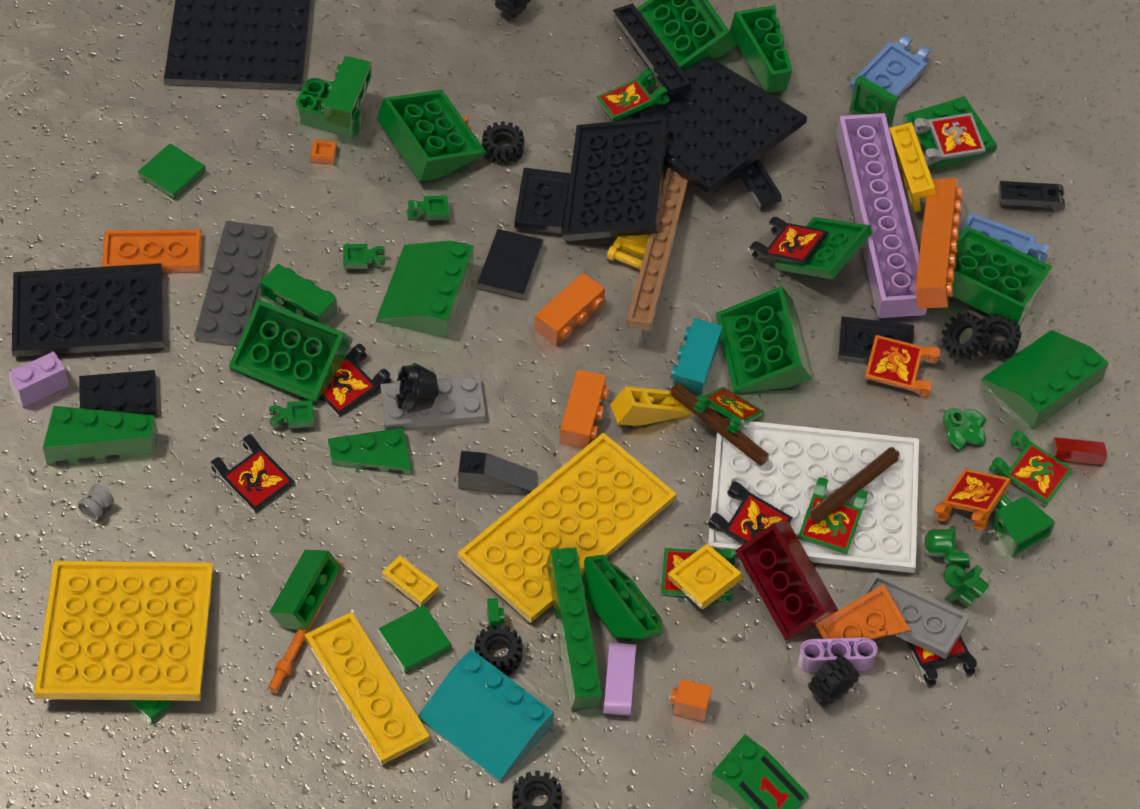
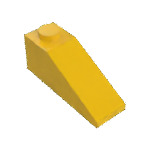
M625 386L610 404L617 424L642 426L690 416L693 413L672 397L671 391Z

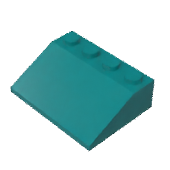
M470 649L451 669L419 713L418 718L427 727L501 783L553 728L554 711Z

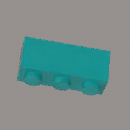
M694 318L692 326H687L683 341H686L685 346L680 345L677 360L680 361L678 365H673L670 379H674L673 386L679 383L695 396L703 394L721 340L723 325Z

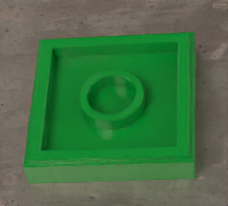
M859 75L855 79L850 111L856 115L885 113L888 128H891L898 97Z
M169 143L138 171L139 177L175 199L206 171L205 165Z
M425 605L378 628L379 635L405 673L451 649L450 641Z

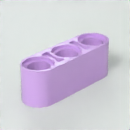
M869 638L809 639L801 645L798 666L806 673H817L818 670L821 671L825 664L828 665L831 660H836L837 657L833 654H839L846 657L858 672L868 671L874 665L877 645ZM859 653H865L868 656H862ZM810 654L815 656L816 658H810L806 655Z
M609 642L603 714L630 716L636 644Z

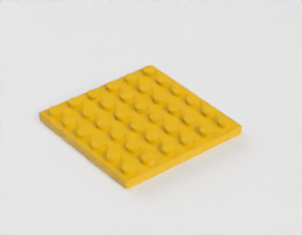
M54 561L34 688L35 699L201 701L214 572L213 563Z

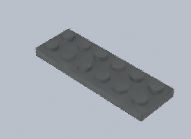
M231 221L225 222L196 327L195 341L238 346L255 306L274 233L273 227Z

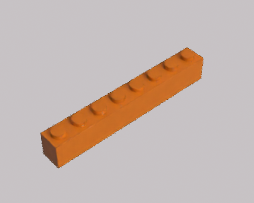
M957 178L932 179L936 194L926 196L915 287L918 309L948 307L949 297H953L954 268H956L955 255L958 252V227H960L961 201H963L962 186L958 187Z

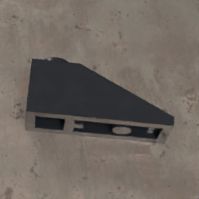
M461 451L458 489L528 495L536 488L537 471L488 453Z

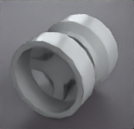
M95 484L88 491L89 495L82 498L77 504L79 511L93 521H97L103 514L102 510L108 508L114 501L113 496L108 490Z

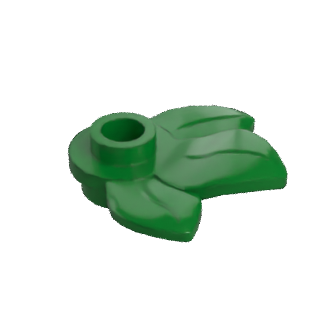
M949 408L943 414L942 422L945 429L948 430L947 438L955 448L960 450L966 441L976 445L985 444L986 436L981 426L986 422V418L981 413L972 409L961 411L958 408Z

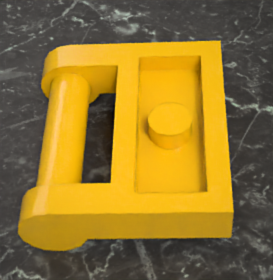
M649 235L617 237L614 244L609 248L606 258L612 261L616 259L640 269Z

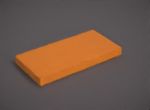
M105 230L102 267L161 263L162 273L200 272L202 230Z

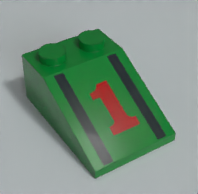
M745 734L712 772L709 785L710 789L738 809H798L808 797V793L765 748Z

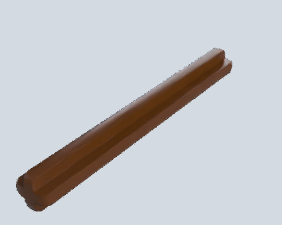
M677 383L671 388L670 394L672 397L754 462L762 466L768 461L769 453L741 431L734 434L727 430L726 427L730 423L712 408L708 407L703 413L694 410L693 406L697 404L698 399L684 386Z
M894 447L884 451L810 511V519L814 520L815 523L822 522L852 498L858 490L863 489L899 459V451L895 450Z

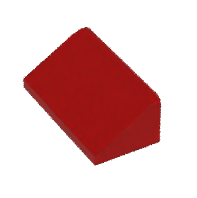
M1054 437V457L1058 460L1097 465L1105 464L1107 450L1104 442Z

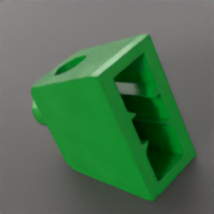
M1003 494L995 506L998 511L995 513L992 524L1008 553L1013 557L1049 537L1055 521L1029 498L1022 496L1011 502Z

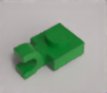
M447 195L424 196L423 201L408 200V220L417 219L421 215H425V220H449L450 213Z

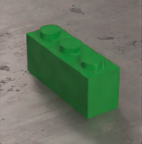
M345 56L342 64H338L336 68L335 80L329 84L327 98L324 97L322 100L321 111L324 112V122L351 128L372 79V62Z
M277 264L260 281L261 297L280 308L324 325L337 313V299L330 291L319 288L311 280L302 278L290 268Z
M304 550L269 613L283 629L307 630L342 568L328 550Z

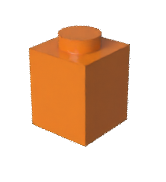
M680 679L678 689H672L669 702L674 704L673 715L704 722L712 686Z

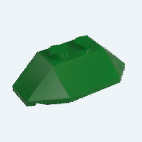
M604 554L586 557L584 560L585 598L606 624L607 629L615 637L645 639L661 636L664 632L661 617L633 580L618 566L610 563V559Z

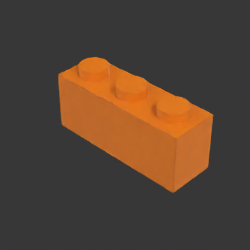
M582 273L535 315L534 330L557 346L562 340H567L573 330L579 325H584L594 311H599L605 303V288L585 273Z
M577 369L560 428L559 444L584 449L591 443V440L594 441L597 438L599 426H595L596 421L602 420L604 406H601L602 400L607 401L610 386H606V375Z

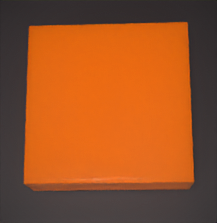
M314 140L310 156L311 163L334 165L337 142Z

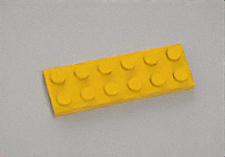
M353 612L347 613L304 634L305 641L381 765L430 741V735Z

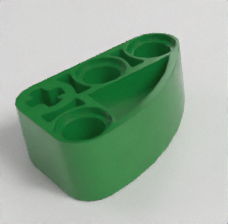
M319 78L308 79L296 100L298 121L306 126L344 136L353 137L361 132L360 110H358L351 128L324 122V112L321 111V103L323 98L328 96L330 82Z

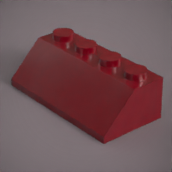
M774 522L735 550L785 640L815 628V624L839 611L789 522Z

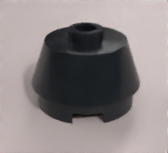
M417 363L402 366L397 381H401L400 394H396L397 407L406 410L408 413L430 409L439 391L436 374Z

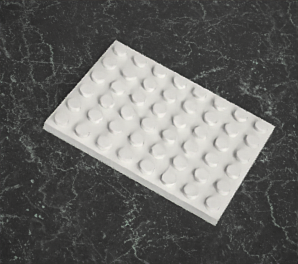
M751 421L742 426L739 431L769 453L768 461L760 466L717 432L710 517L713 513H718L730 522L742 502L727 495L730 485L736 481L743 485L750 493L792 516L790 525L797 537L819 477L828 480L824 497H828L884 451L894 447L900 453L899 459L861 489L866 491L868 495L847 555L800 539L799 541L811 562L915 572L919 439ZM856 494L845 504L853 506ZM709 528L708 544L715 551L723 549H733L735 551L743 545L728 535Z

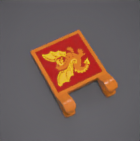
M876 335L864 379L911 390L920 396L928 397L932 383L927 380H915L921 358L929 363H937L941 351L937 347H922Z
M964 469L943 502L935 506V512L939 513L937 520L947 522L952 508L974 512L971 516L972 521L976 522L973 525L974 529L984 530L989 515L1010 485L1011 478Z

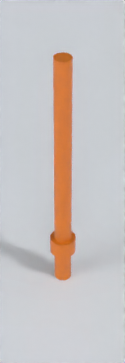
M337 560V562L342 567L343 563L340 560ZM328 593L307 630H297L283 659L278 661L274 669L275 674L267 688L271 693L276 694L284 679L289 677L293 669L292 663L305 640L304 634L309 632Z

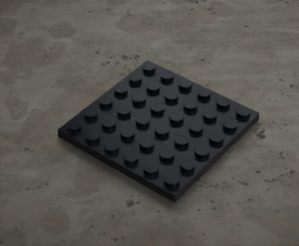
M175 0L164 84L302 90L312 0Z
M708 56L684 71V74L691 82V90L672 97L668 93H664L661 97L668 95L670 97L668 103L653 104L617 120L667 116L669 125L664 166L670 168L710 195L807 123V116Z

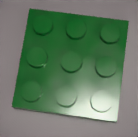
M965 96L904 115L903 122L905 124L912 122L914 126V121L918 118L929 120L972 113L986 149L985 153L940 160L931 164L934 170L996 151V142ZM930 130L917 135L924 154L927 149H937Z
M813 217L806 227L828 231V236L806 265L776 260L774 264L777 270L834 279L873 232L870 225Z

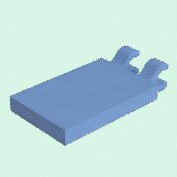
M904 35L897 44L890 41L850 82V88L854 89L855 79L861 75L899 98L926 70L927 62L930 59L927 55L931 50L922 46L915 55L911 54L909 51L912 46L909 44L913 39L907 35Z
M973 213L968 215L959 231L960 235L967 225L1023 253L1030 254L1042 262H1045L1048 257L1046 253L1049 250V246L1036 243V236Z

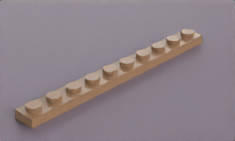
M668 167L662 186L658 233L649 234L627 317L628 328L651 331L689 185L688 180Z

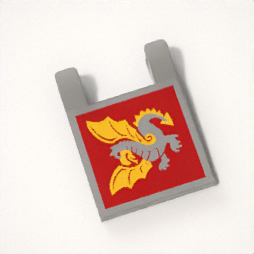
M972 113L929 120L918 118L914 121L915 125L913 127L916 135L930 130L937 149L930 148L925 151L926 156L924 158L927 165L944 159L981 154L986 151Z

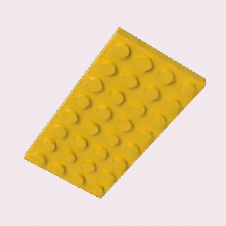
M603 432L457 552V558L527 621L532 623L553 605L546 564L551 549L577 547L583 579L585 578L584 560L586 557L603 554L609 557L674 502L677 493Z

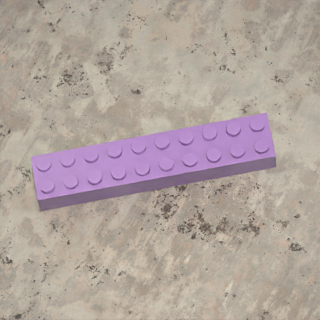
M885 113L839 116L836 137L855 220L858 224L870 225L873 232L861 247L877 317L891 318L926 315L927 308L918 309L915 287L919 251Z

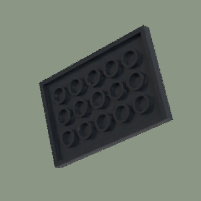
M667 116L576 126L563 228V238L565 241L658 233L669 125Z
M161 263L13 272V357L47 355L53 351L55 354L164 347Z

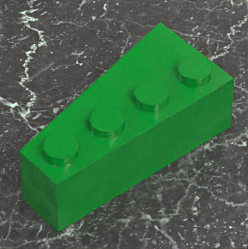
M775 5L735 12L730 32L739 43L738 47L763 90L768 93L786 91L792 74L788 52L784 48V37L779 29V18H776Z
M53 406L43 445L47 465L56 464V461L61 460L79 462L80 458L95 457V460L105 459L109 455L127 457L153 454L158 434L156 419L153 415Z

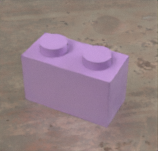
M54 351L8 372L12 391L23 408L69 386L65 368Z

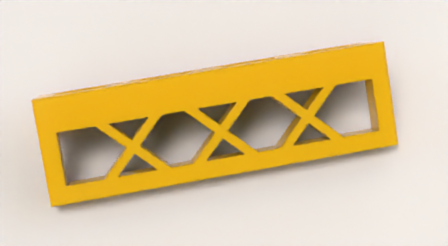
M911 122L891 127L889 130L896 161L914 212L921 211L920 198L934 195L936 191Z

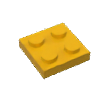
M705 544L667 573L669 580L701 609L706 608L742 580V573L709 544Z

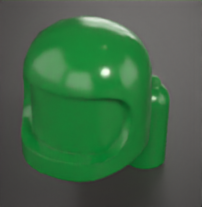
M950 526L949 529H931L925 536V549L932 557H945L944 563L948 567L958 565L961 568H970L969 553L956 549L955 526Z

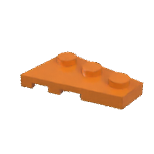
M884 584L815 624L823 639L869 638L872 640L912 631Z

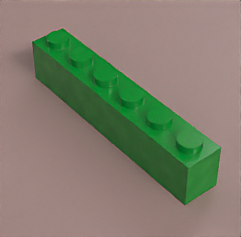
M577 547L551 549L546 564L571 710L598 707L602 692Z

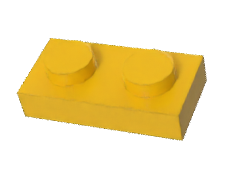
M401 555L382 571V577L418 606L424 605L439 591L437 583Z

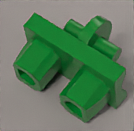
M951 565L946 568L943 573L944 581L948 586L955 589L947 594L944 599L949 603L957 599L967 607L975 598L981 597L989 587V584L979 577L983 569L976 565L965 574V571L958 565Z

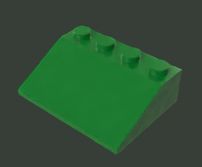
M647 0L637 8L682 71L689 69L705 57L709 56L712 59H717L739 44L709 0Z
M443 90L383 98L376 119L419 182L439 179L485 156V149Z
M966 225L959 235V241H957L958 252L955 255L956 268H954L953 297L987 314H994V317H997V313L1002 314L1001 318H1005L1008 315L1010 316L1009 321L1014 319L1017 321L1016 325H1019L1029 311L1053 266Z
M451 240L404 245L376 322L447 338L473 266L474 246Z
M783 286L716 313L718 324L723 325L721 339L735 394L790 388L813 379L794 303Z
M257 299L229 364V368L317 403L343 363L353 338L342 331Z
M1050 330L984 376L981 381L1034 429L1103 380L1109 362L1091 346Z

